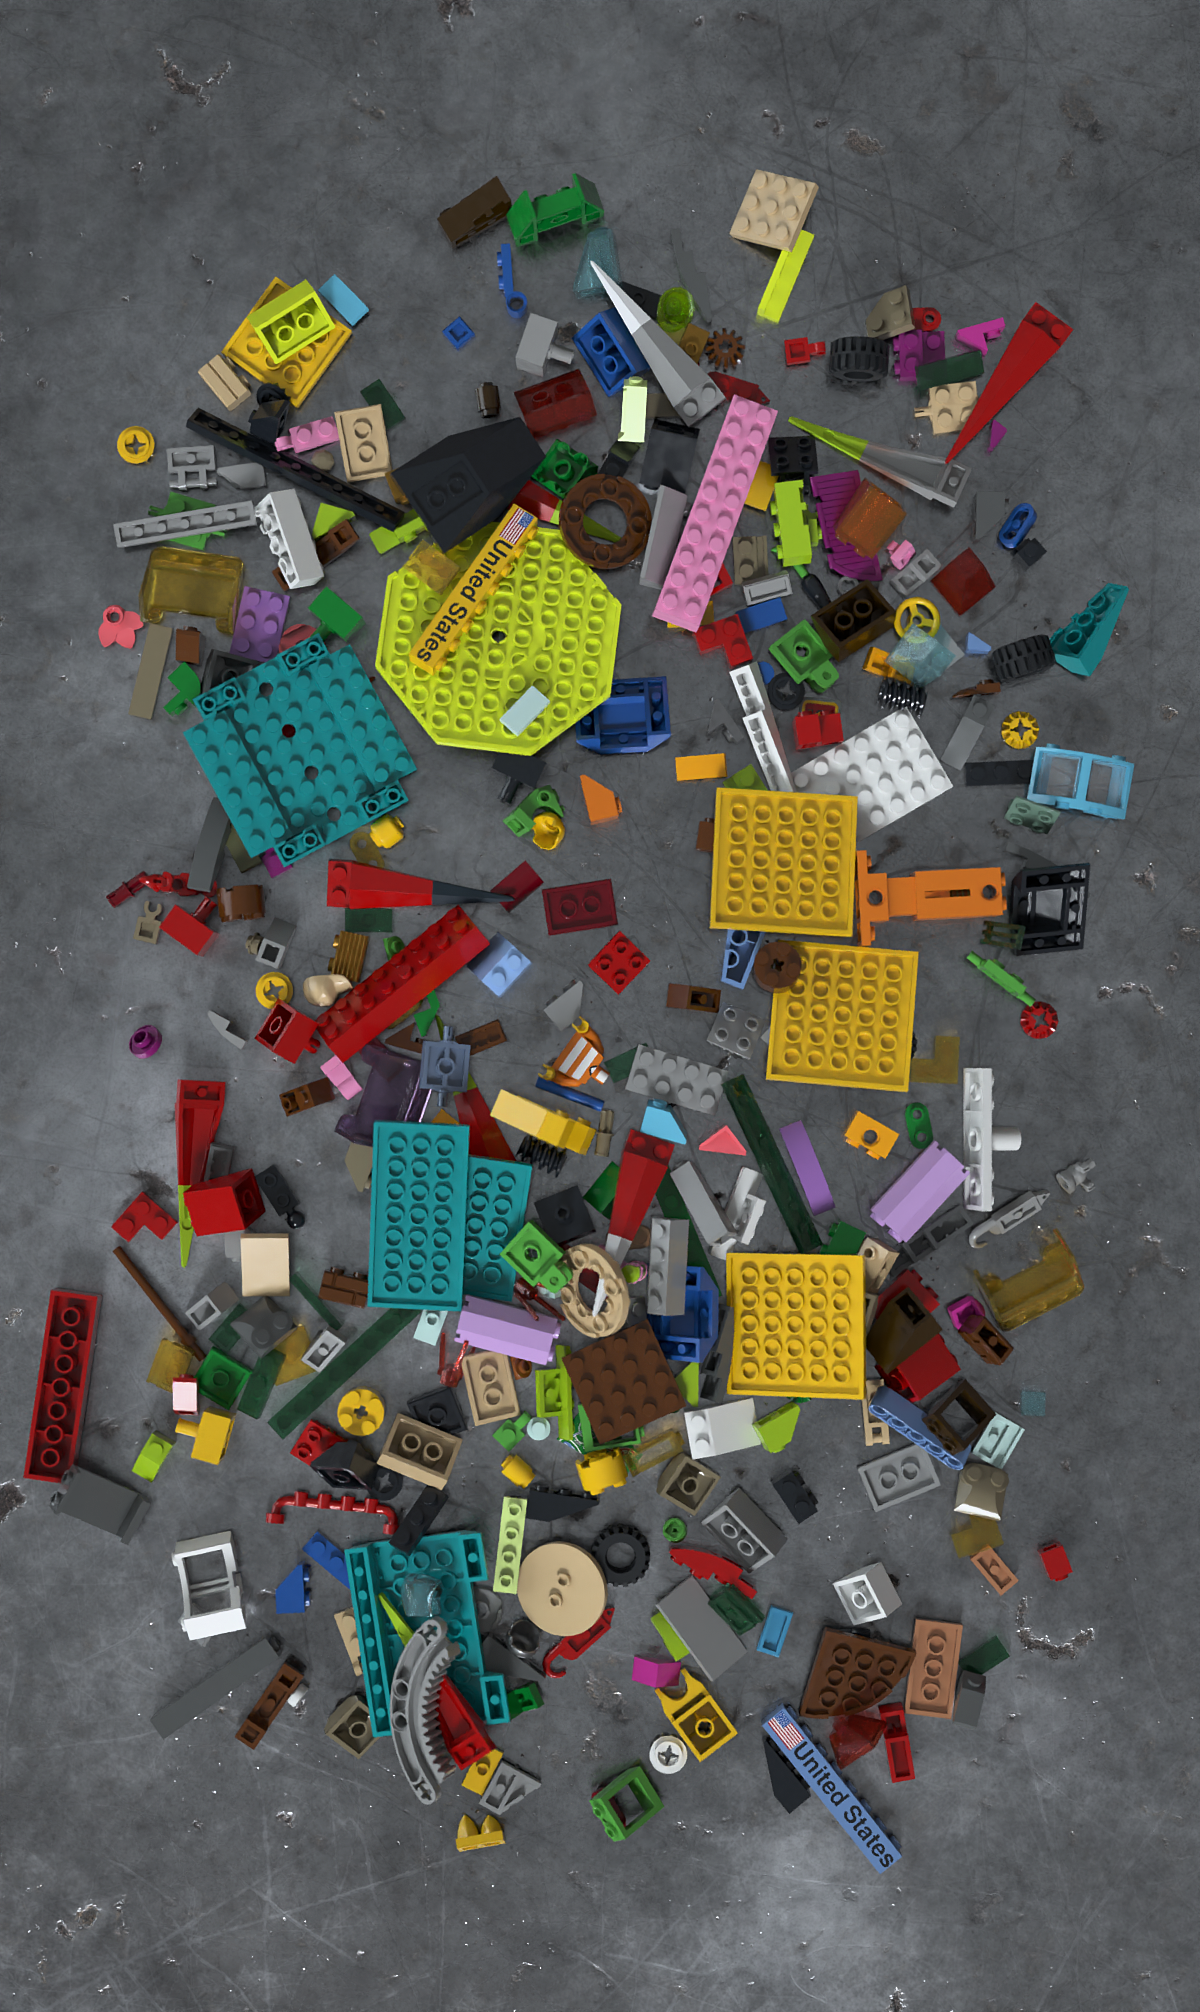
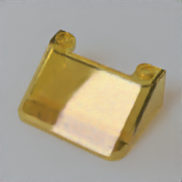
M157 547L153 549L139 592L140 621L157 623L161 620L163 611L216 618L215 626L219 632L233 634L244 570L243 561L234 556L170 547Z

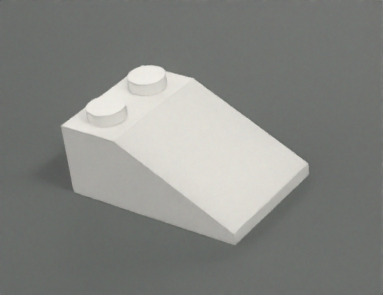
M753 1397L723 1402L722 1404L718 1403L683 1409L692 1460L716 1456L761 1444L752 1426L753 1423L757 1422Z

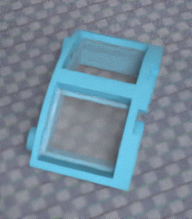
M1056 744L1036 747L1027 799L1051 808L1066 810L1072 808L1104 818L1125 819L1134 764L1126 762V757L1112 755V758L1064 750L1060 749V745Z

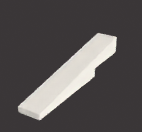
M757 661L731 671V678L746 713L743 721L770 790L797 792Z

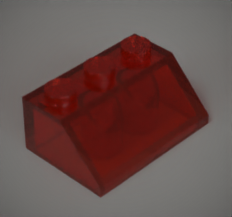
M580 369L513 392L523 421L534 438L542 437L558 429H564L580 421H586L597 415L590 390Z

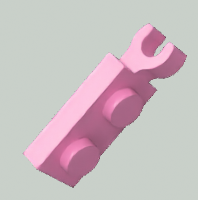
M333 416L288 429L289 436L277 438L275 446L277 452L293 447L296 454L339 441L338 430Z

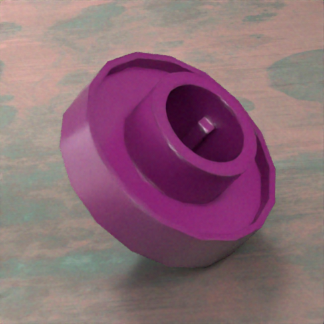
M152 1025L140 1027L130 1038L129 1049L131 1053L139 1059L152 1056L158 1051L162 1043V1034Z

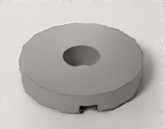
M480 1585L473 1588L476 1604H483L487 1609L483 1616H478L480 1633L482 1634L497 1627L502 1618L503 1604L497 1592H494L490 1587Z

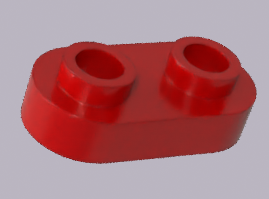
M932 307L912 308L915 329L912 330L929 332L938 329L941 323V315L937 309ZM930 315L934 318V321L927 322L925 317Z

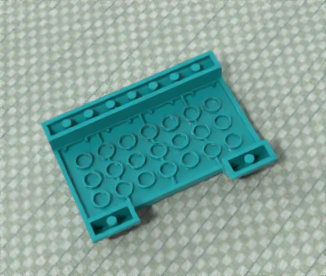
M462 1530L424 1535L410 1557L389 1544L390 1540L374 1541L344 1549L373 1737L392 1735L390 1723L391 1687L397 1664L405 1649L393 1623L378 1598V1594L381 1592L385 1594L414 1633L426 1621L434 1617L442 1618L447 1624V1638L452 1644L458 1642L461 1651L450 1662L451 1665L445 1668L447 1671L446 1675L480 1719L487 1722V1725L511 1722L504 1674L486 1671L473 1582L489 1580L482 1532ZM438 1584H440L442 1588V1595L439 1598H436L438 1595V1591H432L437 1587ZM434 1625L433 1629L436 1631L438 1628Z

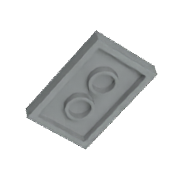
M912 1444L857 1467L875 1512L941 1486L927 1451L917 1444Z

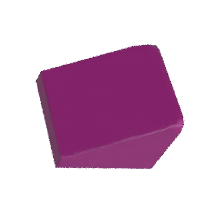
M995 419L990 424L987 451L989 452L993 451L1007 432V429Z

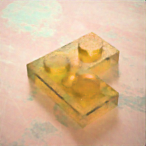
M935 1036L934 1059L912 1058L910 1062V1082L958 1084L960 1037Z
M970 1514L968 1515L973 1528L951 1535L958 1559L1004 1545L996 1520Z

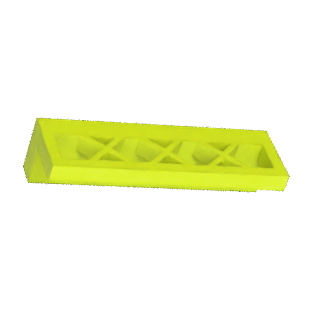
M801 229L793 251H781L759 304L757 315L779 323L814 239V234Z

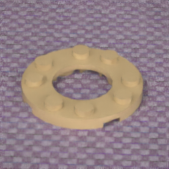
M580 1244L567 1249L560 1259L572 1270L574 1276L561 1288L560 1298L563 1303L560 1306L565 1316L577 1330L589 1337H604L617 1332L625 1323L630 1306L627 1284L619 1263L601 1247L593 1244ZM585 1268L593 1269L599 1273V1278L604 1279V1290L609 1296L606 1299L608 1304L605 1310L598 1312L595 1317L592 1314L593 1310L584 1303L579 1293V1275Z

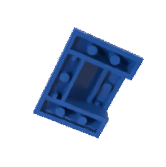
M666 676L613 679L610 697L575 723L577 743L599 754L648 752L670 738L671 729Z
M687 1266L684 1315L663 1316L649 1314L646 1311V1318L649 1320L662 1352L668 1360L702 1363L718 1338L719 1289L704 1267Z

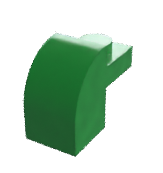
M183 662L167 677L180 691L163 707L172 717L175 714L181 715L188 708L187 703L189 701L196 707L192 699L201 695V679L188 664Z

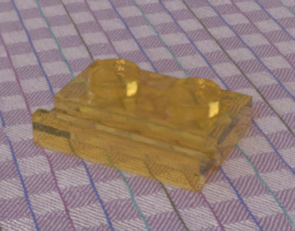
M423 539L413 551L406 564L402 566L440 596L461 570L460 566Z
M163 1338L146 1382H151L157 1387L173 1393V1377L179 1378L180 1374H187L195 1350Z

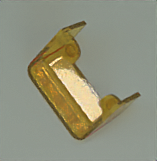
M1057 1228L1053 1230L1057 1243L1050 1244L1044 1249L1042 1262L1002 1282L998 1276H987L982 1279L977 1269L973 1271L978 1287L1002 1331H1011L1076 1298L1083 1292L1084 1284L1075 1257Z

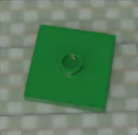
M213 1346L194 1376L199 1382L198 1393L229 1411L253 1369Z

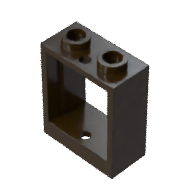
M964 1379L953 1385L926 1414L922 1421L927 1426V1429L942 1443L945 1450L953 1456L965 1450L997 1414L970 1383ZM954 1400L976 1422L975 1426L963 1439L941 1415Z

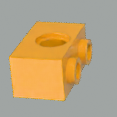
M857 1110L843 1133L847 1137L845 1142L856 1148L859 1145L867 1148L866 1154L877 1160L880 1156L886 1159L899 1136L897 1132ZM867 1130H873L876 1134V1139L872 1143H866L864 1140V1133Z

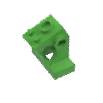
M547 785L530 792L502 821L520 837L536 825L532 820L536 809L555 813L562 818L564 816L562 811H565L563 805L559 806V796L556 790Z

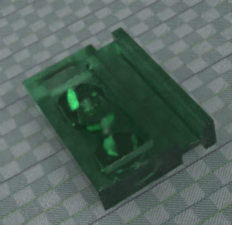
M734 1584L730 1585L728 1589L725 1588L712 1596L707 1603L739 1636L754 1628L756 1624L762 1623L765 1615Z

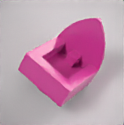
M967 1296L947 1307L953 1325L957 1329L962 1326L970 1315L985 1316L983 1305L973 1296Z

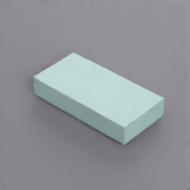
M532 685L500 718V722L518 737L550 704V700Z

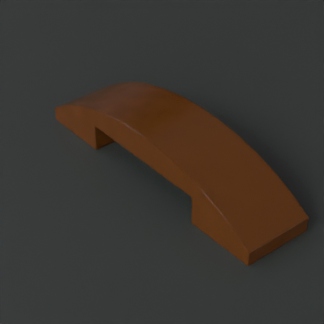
M348 519L343 520L329 530L326 536L315 543L316 553L323 568L360 539ZM280 567L274 569L272 574L283 591L289 590L290 588Z
M284 1662L236 1733L235 1738L254 1750L304 1677V1674L287 1662Z

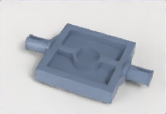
M443 1026V1040L436 1042L423 1041L419 1088L432 1089L438 1092L437 1106L447 1107L448 1093L454 1091L467 1092L471 1045L458 1044L452 1041L454 1027Z

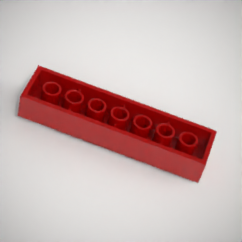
M458 904L436 923L430 925L420 936L413 939L399 953L393 955L388 962L376 969L362 983L356 985L352 991L339 999L325 1013L320 1014L315 1020L319 1023L316 1030L332 1052L344 1063L484 950L490 943Z
M54 1288L50 1292L23 1478L62 1484L61 1480L65 1471L69 1470L72 1464L78 1465L102 1294Z

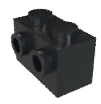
M791 1468L771 1480L773 1487L798 1524L818 1512L815 1505L819 1502L811 1491L808 1493L802 1486L805 1484V1481L798 1471L793 1473Z

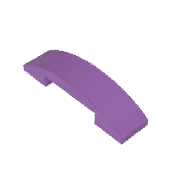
M800 1120L780 1128V1133L789 1151L813 1215L816 1216L836 1208L802 1121Z

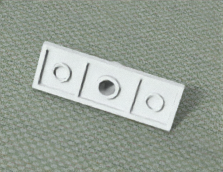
M963 1068V1170L966 1169L970 1172L963 1181L964 1209L992 1211L994 1194L992 1192V1181L994 1179L992 1151L1018 1150L1021 1146V1132L1018 1127H992V1110L994 1108V1100L992 1098L994 1076L992 1068Z

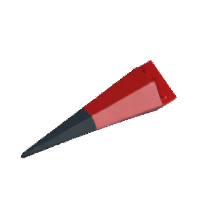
M329 859L328 907L362 909L509 902L515 900L513 896L431 880L354 860Z

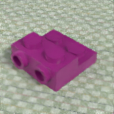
M909 330L898 334L897 337H893V351H897L898 360H894V374H898L899 381L946 379L944 331L922 332V330Z

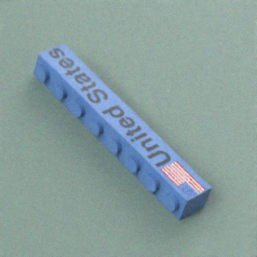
M783 1703L761 1720L762 1726L879 1874H881L902 1857L899 1850L902 1847L894 1836L889 1837L885 1832L887 1827L879 1817L875 1819L870 1813L872 1808L864 1798L860 1801L855 1794L858 1791L850 1780L845 1782L841 1777L843 1772L835 1761L830 1763L826 1758L828 1753L820 1743L817 1745L811 1739L814 1735L805 1724L801 1726L796 1720L799 1716L791 1706L787 1708Z

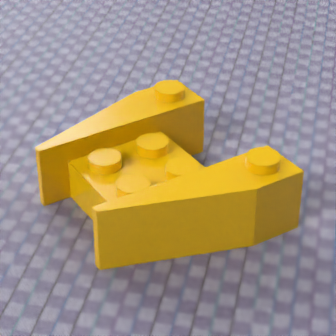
M502 1089L490 1116L560 1148L566 1147L582 1155H586L596 1132V1129L590 1127L591 1122L578 1117L576 1121L569 1118L570 1114L561 1110L553 1111Z

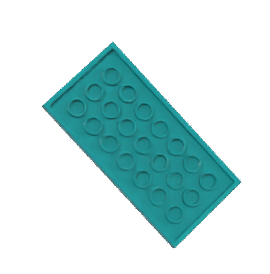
M374 1120L367 1307L462 1312L470 1125Z

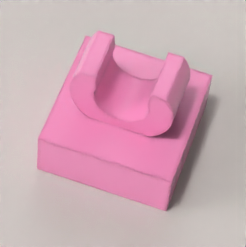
M892 540L887 546V549L890 550L889 553L892 555L890 558L893 565L900 571L904 569L916 554L913 545L907 540H904L901 545Z

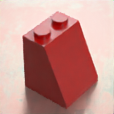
M252 1168L193 1184L183 1192L184 1203L188 1208L191 1225L195 1230L196 1236L245 1230L266 1212Z
M939 1333L890 1373L886 1374L879 1364L874 1366L881 1378L884 1379L886 1386L911 1403L923 1399L961 1370L956 1357L950 1353L945 1345L944 1338Z

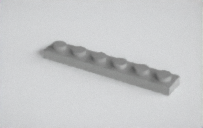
M251 500L116 523L113 526L117 548L257 525L254 502Z

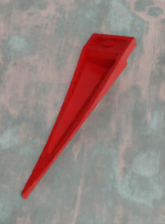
M1035 302L1021 321L946 458L945 464H948L1060 349L1074 329Z

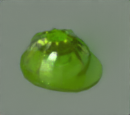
M672 287L663 293L658 303L657 322L664 331L676 332L689 322L694 312L692 295L681 287Z

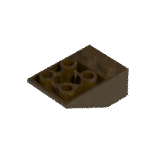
M906 1287L889 1301L866 1337V1349L886 1374H888L943 1329L912 1290Z

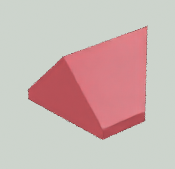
M725 1124L701 1142L698 1150L746 1156V1150Z

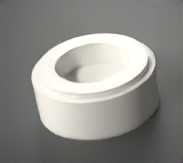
M303 1683L300 1684L288 1698V1703L295 1707L309 1688Z

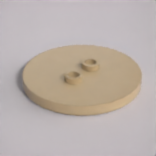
M563 1541L546 1543L533 1550L525 1558L519 1569L517 1594L520 1604L528 1618L540 1629L553 1635L573 1636L588 1630L603 1614L608 1594L606 1578L595 1558L583 1548Z

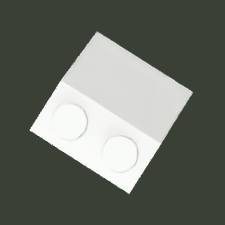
M882 1562L865 1566L833 1583L853 1625L887 1617L902 1605Z

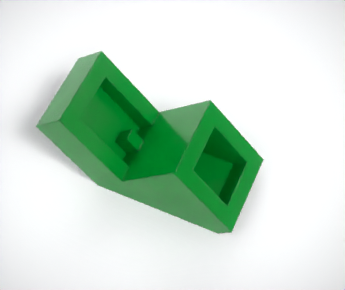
M435 989L427 995L431 1008L414 1014L421 1037L428 1035L441 1007Z
M535 1682L519 1686L507 1692L511 1720L524 1711L537 1709L544 1705Z

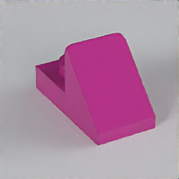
M1002 317L959 329L955 337L957 341L985 356L988 348L984 337L987 336V339H993L1000 336V332H1003L1005 328V322Z

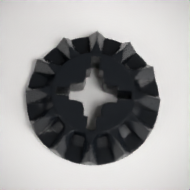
M270 382L261 385L256 394L259 407L264 402L275 401L269 400L272 396L279 400L286 399L289 401L290 396L285 394L286 388L281 389L278 383L271 384Z
M788 672L777 674L768 685V697L771 703L779 709L791 710L797 707L805 696L803 681L797 684ZM790 682L789 690L793 691L796 695L789 694L785 701H783V693L776 688H784Z
M380 1465L376 1475L378 1478L375 1479L372 1490L367 1491L375 1499L381 1501L391 1500L400 1493L403 1478L400 1473ZM387 1473H389L388 1481L391 1483V1485H385L384 1488L382 1487L380 1491L379 1488L381 1482L378 1480V1478H383L385 1475H387Z

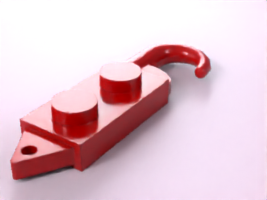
M716 371L707 373L726 397L724 401L731 403L735 394L761 405L770 403V400L759 389L757 384Z
M615 1607L605 1608L599 1620L588 1630L577 1635L564 1636L544 1656L542 1662L544 1672L552 1678L564 1676L566 1671L554 1672L550 1667L551 1662L559 1654L567 1660H575L611 1628L610 1623Z

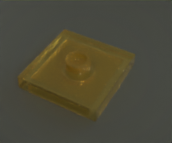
M305 1325L298 1327L296 1331L265 1355L276 1386L316 1372L315 1369L301 1361V1357L311 1343Z

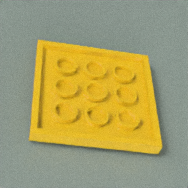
M275 276L248 315L292 287ZM329 315L335 325L334 329L280 363L275 364L246 317L221 353L263 384L267 382L271 384L278 383L281 389L286 388L285 394L290 396V403L299 408L351 336L352 330Z

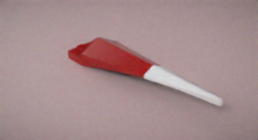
M629 1129L621 1154L605 1251L620 1266L667 1171L675 1144L633 1129ZM600 1278L592 1313L594 1317L598 1314L607 1295L604 1290V1279Z

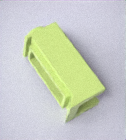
M633 376L629 377V379H624L621 431L618 433V441L644 442L647 380H643L641 377Z

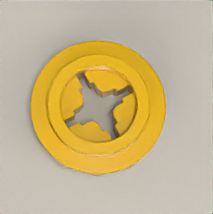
M131 426L119 435L117 449L120 456L128 463H142L147 461L153 454L155 442L147 429L140 426ZM135 436L139 443L144 444L142 447H139L137 454L134 448L129 447L130 444H134Z
M1017 711L1005 718L1002 723L1001 733L1004 741L1009 746L1023 749L1031 746L1036 741L1039 726L1036 718L1030 715V713ZM1019 720L1022 723V727L1030 728V730L1023 733L1022 740L1018 732L1011 731L1018 727Z
M269 972L258 980L256 997L264 1007L272 1009L278 1000L275 995H265L271 990L270 981L275 987L284 986L278 992L279 999L286 1003L291 1001L294 993L293 986L286 975L279 972Z

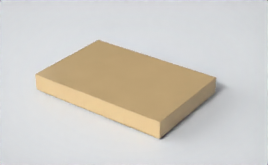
M381 404L334 412L347 482L385 476L384 473L392 471Z
M289 1233L241 1234L243 1296H290Z
M485 1350L459 1356L475 1426L521 1415L508 1355Z

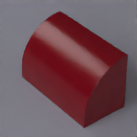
M525 860L491 889L490 892L515 898L514 901L499 902L510 913L544 882Z

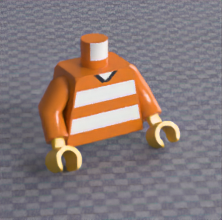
M579 1016L582 1020L580 1026H575L572 1023V1027L577 1032L551 1067L546 1064L542 1065L547 1068V1073L545 1075L538 1073L539 1077L550 1080L560 1086L578 1087L582 1083L586 1084L590 1077L603 1084L610 1075L608 1071L599 1066L604 1059L602 1056L604 1047L600 1037L582 1016Z

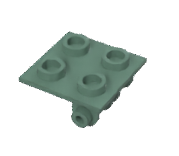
M1016 795L1014 800H1010L1009 809L1004 819L1009 820L1015 825L1031 828L1037 833L1048 834L1061 811Z

